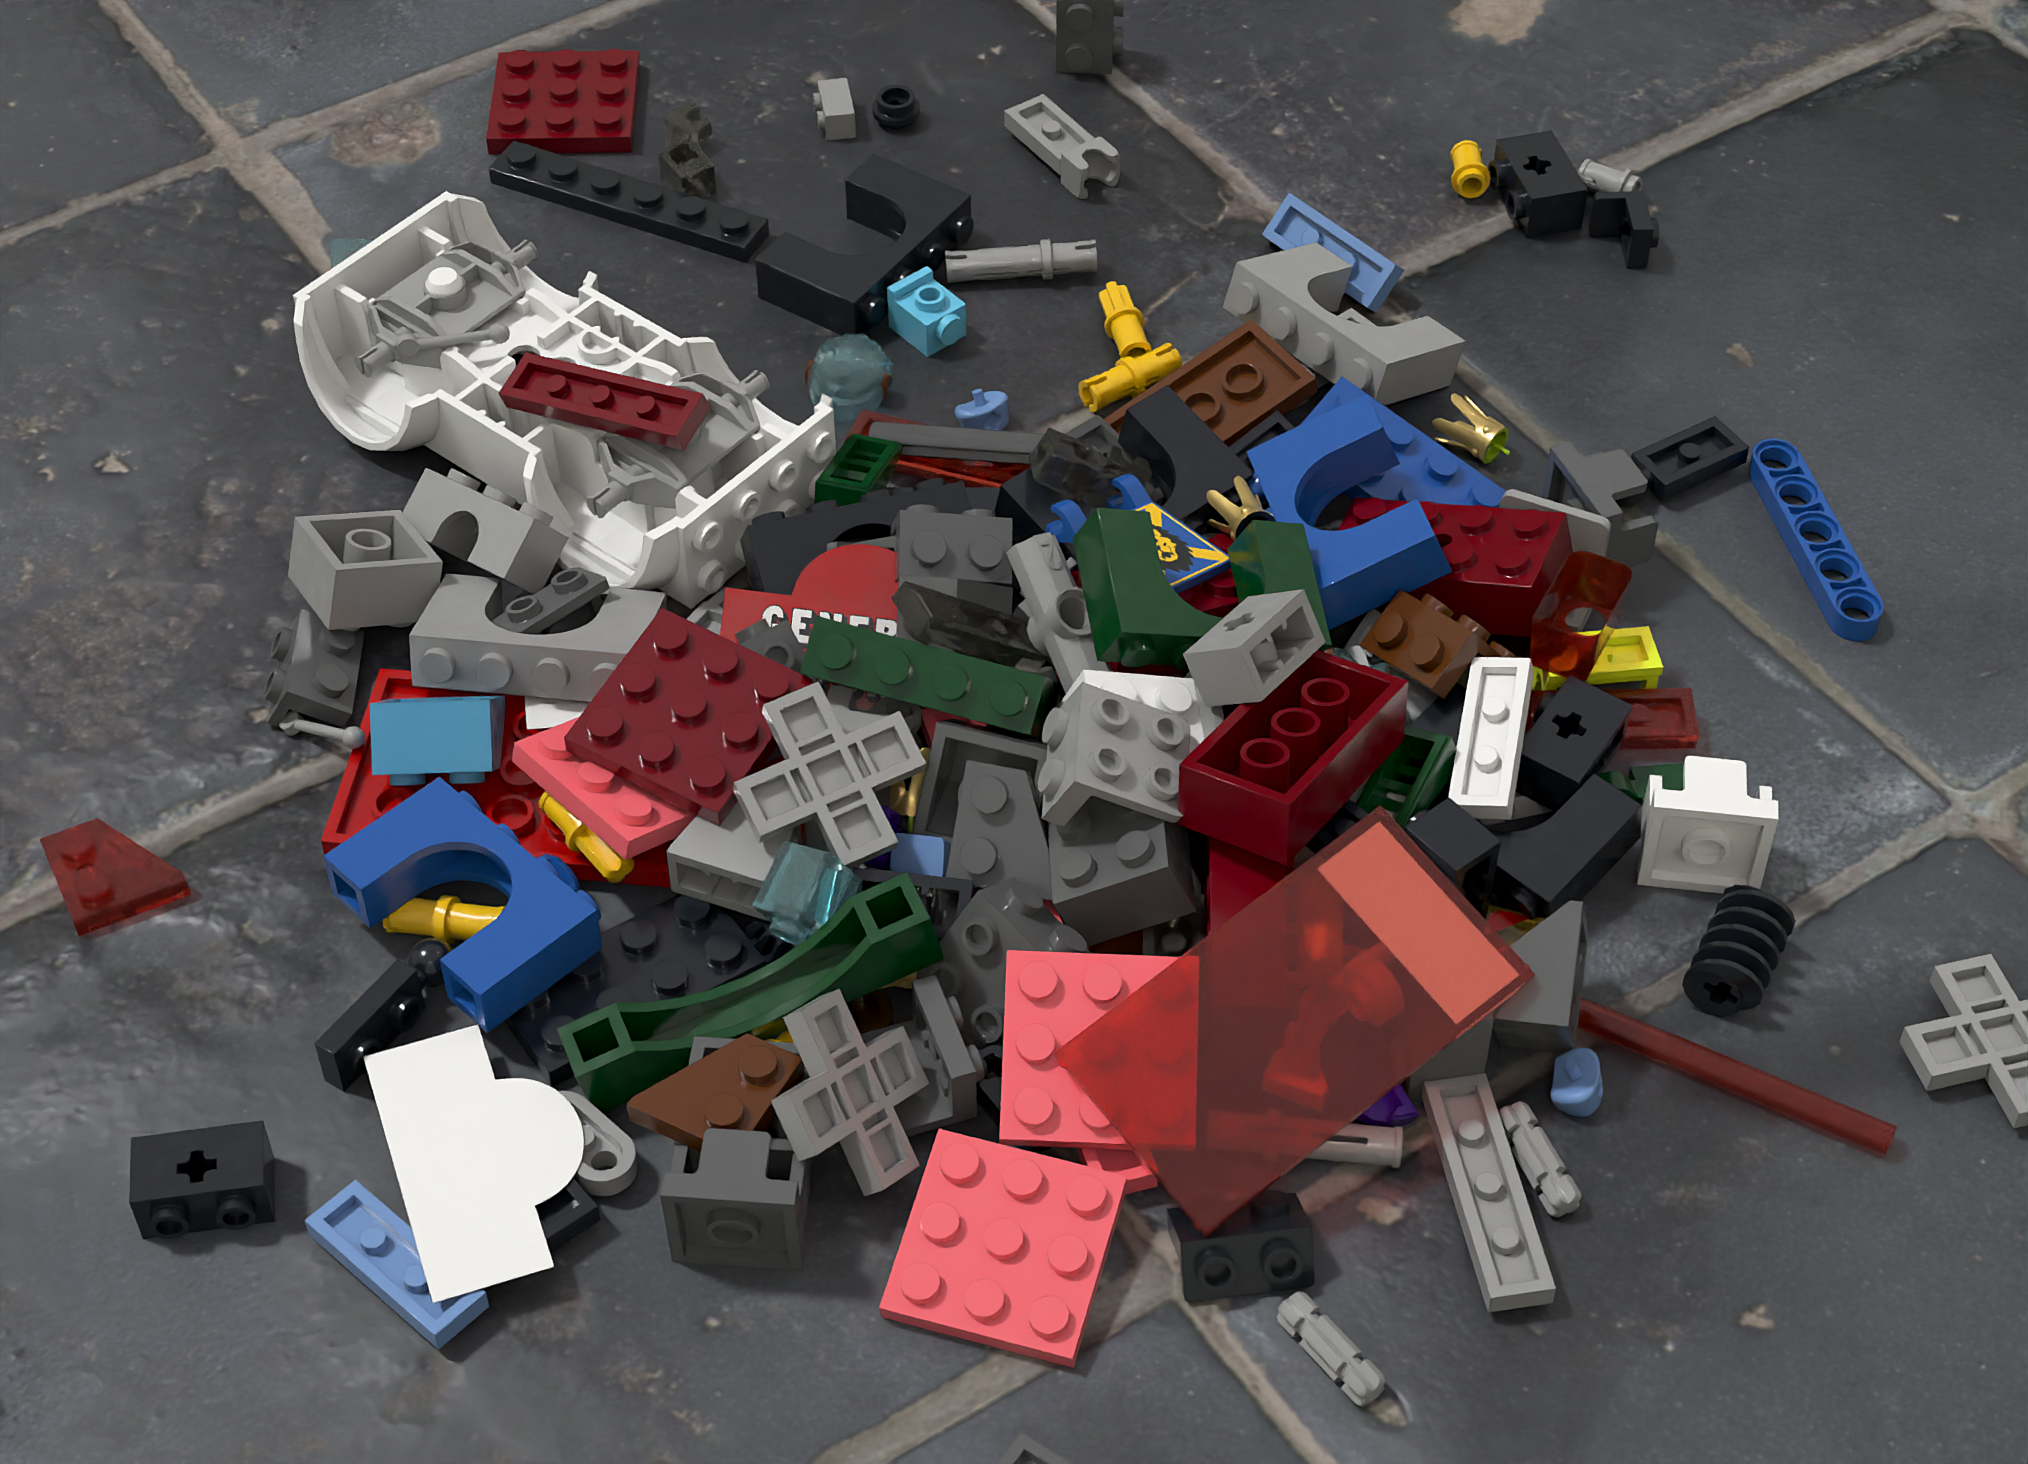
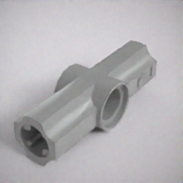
M1050 532L1034 535L1011 547L1006 554L1032 613L1027 626L1029 639L1039 652L1051 658L1065 693L1067 694L1083 669L1113 672L1109 662L1097 661L1083 589L1076 586L1056 536L1051 535Z

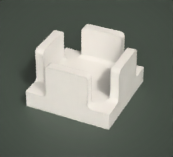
M1687 756L1685 758L1682 791L1662 789V776L1649 775L1642 807L1641 850L1637 864V885L1724 893L1726 888L1734 885H1749L1760 889L1779 819L1778 801L1772 800V787L1759 786L1756 798H1751L1747 795L1745 762L1698 756Z

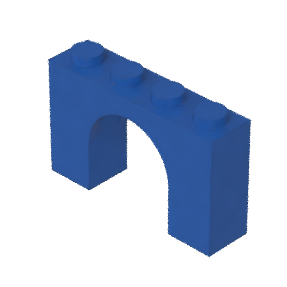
M1367 393L1246 451L1255 471L1253 478L1248 483L1254 496L1258 494L1261 505L1269 503L1270 507L1265 509V511L1271 513L1276 522L1304 524L1328 630L1391 601L1399 589L1408 593L1452 572L1418 498L1354 528L1339 531L1314 528L1322 510L1336 496L1400 464Z
M441 777L429 783L323 856L332 894L369 928L379 923L423 891L446 882L465 880L485 883L500 890L509 898L506 907L495 920L440 959L447 997L487 1033L602 949L599 927L601 913L594 900L582 890L575 892L560 879L558 872L546 858L542 856L535 858L521 846L517 836L507 825L503 823L496 825L482 813L480 806L466 791L458 793Z

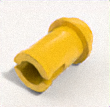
M1471 140L1458 142L1452 148L1450 155L1454 167L1451 177L1453 189L1465 198H1476L1482 195L1488 188L1491 178L1488 168L1483 165L1481 148L1478 149L1479 145Z

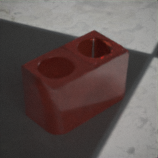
M1575 551L1568 555L1532 617L1529 653L1532 666L1565 678L1572 675L1586 682L1623 615L1632 579V571L1627 565L1589 551ZM1577 608H1591L1600 612L1605 617L1606 624L1599 634L1585 636L1575 633L1568 627L1566 616L1570 611Z

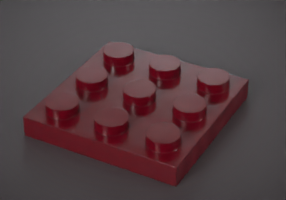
M564 49L557 52H528L526 50L499 52L486 135L488 154H502L513 141L553 153L632 152L640 76L639 50L575 51Z
M661 608L565 735L566 750L720 826L738 801L732 790L734 782L759 772L778 745L762 714L763 705L809 686L814 682L813 679Z

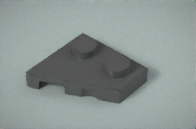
M970 760L966 761L946 877L974 880L982 888L1015 877L1019 882L1035 889L1042 899L1053 901L1048 831L1045 822L1040 817L1037 806L1038 796L1030 771Z

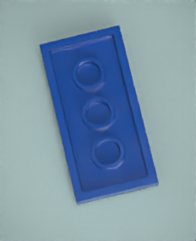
M1341 377L1302 424L1366 393L1344 377ZM1368 395L1400 464L1342 492L1352 500L1355 497L1412 501L1418 498L1419 502L1428 501L1468 506L1482 505L1499 508L1500 500L1506 492L1503 488Z

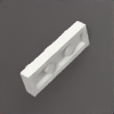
M1474 657L1471 662L1448 798H1451L1473 818L1511 820L1534 675L1531 658Z

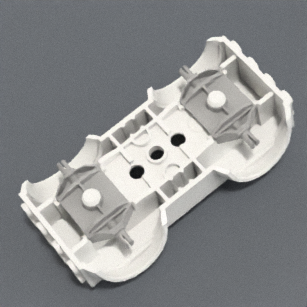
M444 192L293 295L295 303V336L301 366L308 387L321 411L340 433L352 443L375 451H405L425 445L491 487L515 498L517 503L522 505L523 502H526L553 516L554 518L549 527L569 537L557 563L563 570L580 567L605 576L610 588L602 594H608L611 588L644 591L658 588L688 608H694L709 594L716 593L725 581L746 565L740 539L746 527L752 525V519L762 514L776 511L784 512L786 518L806 514V508L815 503L816 480L836 455L832 398L822 393L820 403L814 407V415L800 426L782 419L756 399L758 395L769 389L770 384L767 377L762 372L759 374V370H754L740 382L728 368L717 349L715 341L710 338L691 337L681 339L598 292V278L591 271L588 272L584 279L583 286L578 289L579 297H572L562 293L540 279L526 266L538 258V251L534 244L531 242L528 244V240H523L511 250L496 230L484 203L473 197ZM496 323H503L510 330L509 339L502 344H496L492 340L419 349L418 353L410 358L401 356L396 345L398 337L403 334H412L417 339L489 330ZM527 352L703 393L711 409L683 451L507 408L498 393L516 367L515 359L511 358V356L515 353L524 355Z

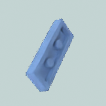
M1288 193L1262 233L1265 238L1283 250L1318 243L1353 266L1344 292L1375 313H1377L1404 272V269L1291 193Z
M356 1179L304 1220L309 1236L438 1350L489 1307L487 1295L483 1289L433 1303L412 1228Z

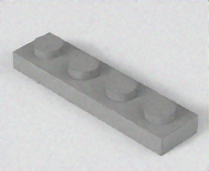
M1486 1073L1425 1081L1421 1097L1488 1313L1553 1303L1556 1287Z

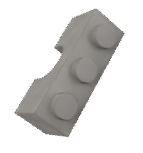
M425 468L403 511V514L424 540L533 595L542 590L569 537L549 527L554 517L526 502H523L518 511L513 508L517 501L515 498L489 485L486 486L483 493H479L477 490L481 484L480 482L453 468L450 469L447 477Z

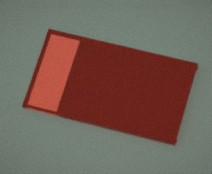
M1380 805L1055 1051V1057L1060 1067L1066 1069L1194 1223V1227L1200 1230L1206 1237L1534 978L1535 974L1530 969V966L1523 962L1394 821L1391 814L1386 812Z

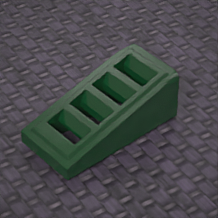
M854 433L850 434L816 480L814 504L828 500H837L839 506L859 503V498L864 494L885 489L902 454V444Z
M1405 725L1404 740L1370 776L1356 804L1403 841L1404 827L1407 822L1419 811L1428 809L1452 776L1457 750L1452 737ZM1413 761L1423 764L1421 769L1410 765ZM1401 777L1415 780L1413 785L1398 782ZM1391 792L1405 796L1406 799L1403 803L1386 798L1387 794ZM1378 808L1398 813L1395 820L1374 815Z

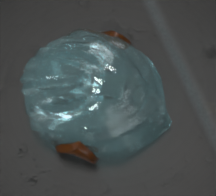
M846 333L844 336L829 338L827 342L822 343L814 360H809L807 363L805 384L808 387L810 400L816 406L820 403L822 393L832 398L834 424L837 426L848 420L868 416L886 398L888 388L893 381L891 370L894 364L887 358L886 353L882 352L881 346L864 334Z

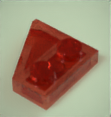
M98 818L40 838L45 856L78 936L191 895L184 873Z

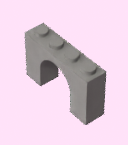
M1318 243L1236 262L1223 308L1245 323L1252 319L1288 353L1332 383L1336 384L1341 377H1344L1384 406L1450 386L1466 341L1429 316L1392 326H1369L1332 314L1331 312L1338 311L1353 266Z
M446 574L409 634L412 686L591 702L660 609L667 610L666 592L611 588L599 613L588 624L567 632L533 635L508 631L491 622V620L503 614L501 578Z

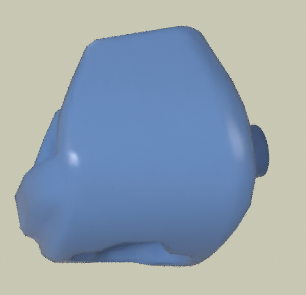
M976 389L972 391L973 401L958 405L954 410L961 428L1002 431L1009 422L1008 396L1001 391H989L983 394L982 389Z
M1579 1047L1556 1057L1551 1100L1558 1110L1579 1117L1591 1115L1599 1107L1603 1096L1600 1062L1593 1050Z

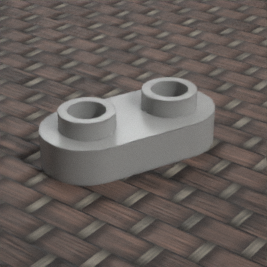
M558 1091L574 1107L583 1129V1155L573 1178L585 1192L596 1196H610L625 1190L634 1181L638 1171L636 1150L631 1138L582 1095L571 1091ZM603 1166H613V1168L608 1170H598Z

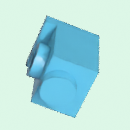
M928 266L887 287L889 327L926 357L931 356L948 345L954 344L967 335L966 304L934 280L933 270Z

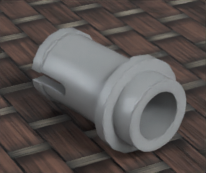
M1586 159L1578 171L1579 175L1585 176L1582 181L1588 191L1595 194L1598 192L1641 191L1643 180L1641 177L1636 176L1635 170L1627 169L1623 172L1596 163L1591 159Z

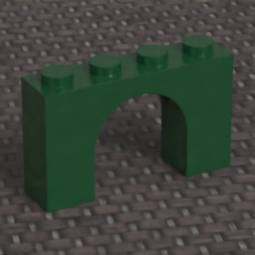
M1096 508L1075 534L1073 542L1097 661L1120 662L1123 666L1132 668L1155 664L1173 665L1179 670H1189L1183 653L1223 618L1195 609L1185 602L1171 587L1160 563L1150 512ZM1252 520L1227 549L1239 604L1248 596L1304 589L1326 641L1318 649L1324 652L1332 643L1304 524Z
M815 616L800 671L801 674L826 682L927 707L1038 739H1042L1044 723L1050 711L1056 706L1061 684L1045 676L820 616Z

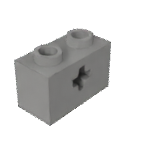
M1304 589L1248 596L1184 652L1183 656L1205 707L1261 702L1326 641Z

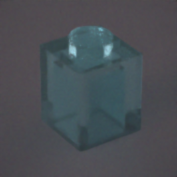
M783 841L752 907L772 922L769 927V931L786 942L799 945L831 919L849 897L855 895L862 880L830 852Z

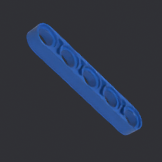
M1765 439L1754 446L1748 469L1749 478L1827 624L1836 635L1850 641L1871 639L1877 633L1884 605L1882 599L1800 451L1793 444L1785 440ZM1762 461H1779L1785 464L1787 468H1770L1765 466ZM1781 497H1799L1805 500L1807 504L1802 506L1788 504ZM1806 532L1821 534L1828 541L1823 543L1811 542L1804 539L1801 534ZM1836 570L1844 573L1849 579L1835 581L1828 579L1821 572ZM1846 608L1859 609L1866 612L1870 618L1865 620L1853 619L1846 616L1842 610Z

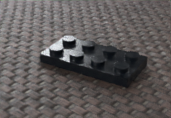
M678 894L600 933L602 949L504 1022L548 1084L554 1087L575 1076L557 1028L615 1002L658 1001L710 990L745 977L766 966V960L724 907Z

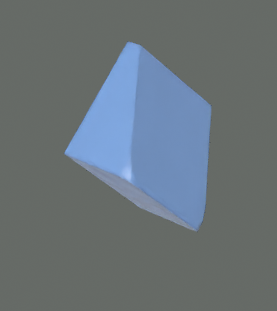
M895 833L898 844L896 849L891 850L890 871L946 877L951 844L946 839L934 836Z

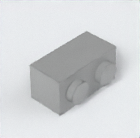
M847 78L817 81L818 93H813L814 110L817 111L818 128L824 129L826 141L856 138L855 112Z

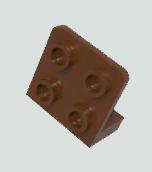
M1399 589L1359 644L1376 659L1389 664L1391 668L1442 699H1445L1474 657L1518 658L1494 641L1488 645L1486 641L1491 634L1468 616L1462 614L1459 620L1454 621L1451 619L1454 612L1433 596L1425 593L1423 598L1418 600Z

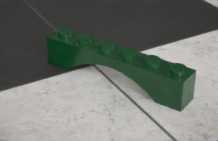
M905 872L849 897L832 918L807 940L776 961L745 977L710 990L679 998L650 1002H615L557 1028L574 1075L588 1101L599 1111L605 1113L629 1102L635 1095L686 1068L689 1065L694 1036L737 1039L748 1033L761 1040H766L788 1030L783 1017L824 994L840 989L845 1002L848 1003L944 959L931 919L908 872Z

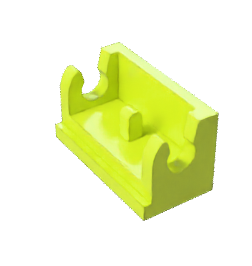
M1649 626L1543 635L1542 639H1536L1532 662L1534 670L1532 689L1541 690L1540 704L1548 691L1556 694L1557 687H1562L1568 677L1572 675L1590 685L1642 681L1640 698L1653 697L1656 692L1659 675H1662L1663 665Z

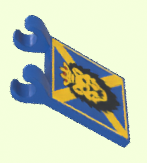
M1124 474L1112 480L1113 487H1117L1123 495L1117 494L1109 497L1106 502L1107 508L1150 512L1162 570L1167 581L1177 594L1231 569L1229 556L1151 501L1142 483L1134 475ZM1063 500L1051 505V512L1057 514L1061 521L1056 520L1047 524L1046 533L1050 532L1051 535H1055L1058 542L1074 543L1073 537L1087 520L1082 510L1071 500Z

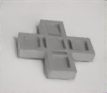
M819 681L764 704L762 714L785 760L735 781L732 789L758 843L814 819L841 873L896 849L898 840L875 792L923 772L926 766V762L901 712L898 711L845 734Z
M1992 954L1934 966L1929 982L1949 1017L1906 1026L1899 1041L1926 1091H1931L1985 1078L2012 1127L2027 1126L2028 999L2018 1000Z
M840 989L824 994L783 1017L794 1045L810 1076L808 1079L771 1100L798 1161L816 1156L839 1141L864 1196L886 1189L919 1167L920 1164L893 1107L929 1084L904 1027L901 1026L884 1032L864 1044Z

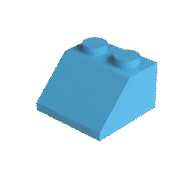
M505 695L401 698L370 703L372 775H389L390 785L426 784L425 773H449V783L454 784L485 782V772L499 769L501 764L506 708Z

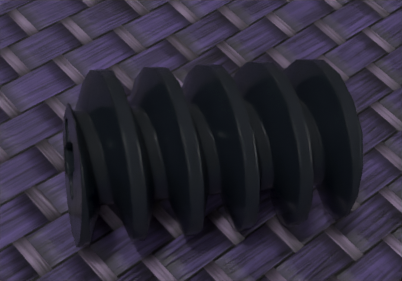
M1734 885L1724 890L1723 897L1717 904L1715 914L1709 921L1707 931L1701 938L1699 948L1693 955L1690 968L1686 970L1684 975L1683 989L1685 995L1694 1006L1708 1015L1724 1017L1733 1015L1739 1010L1753 1009L1761 1003L1764 988L1769 985L1772 971L1778 965L1780 953L1784 951L1788 936L1792 934L1795 918L1789 907L1771 894L1749 885Z

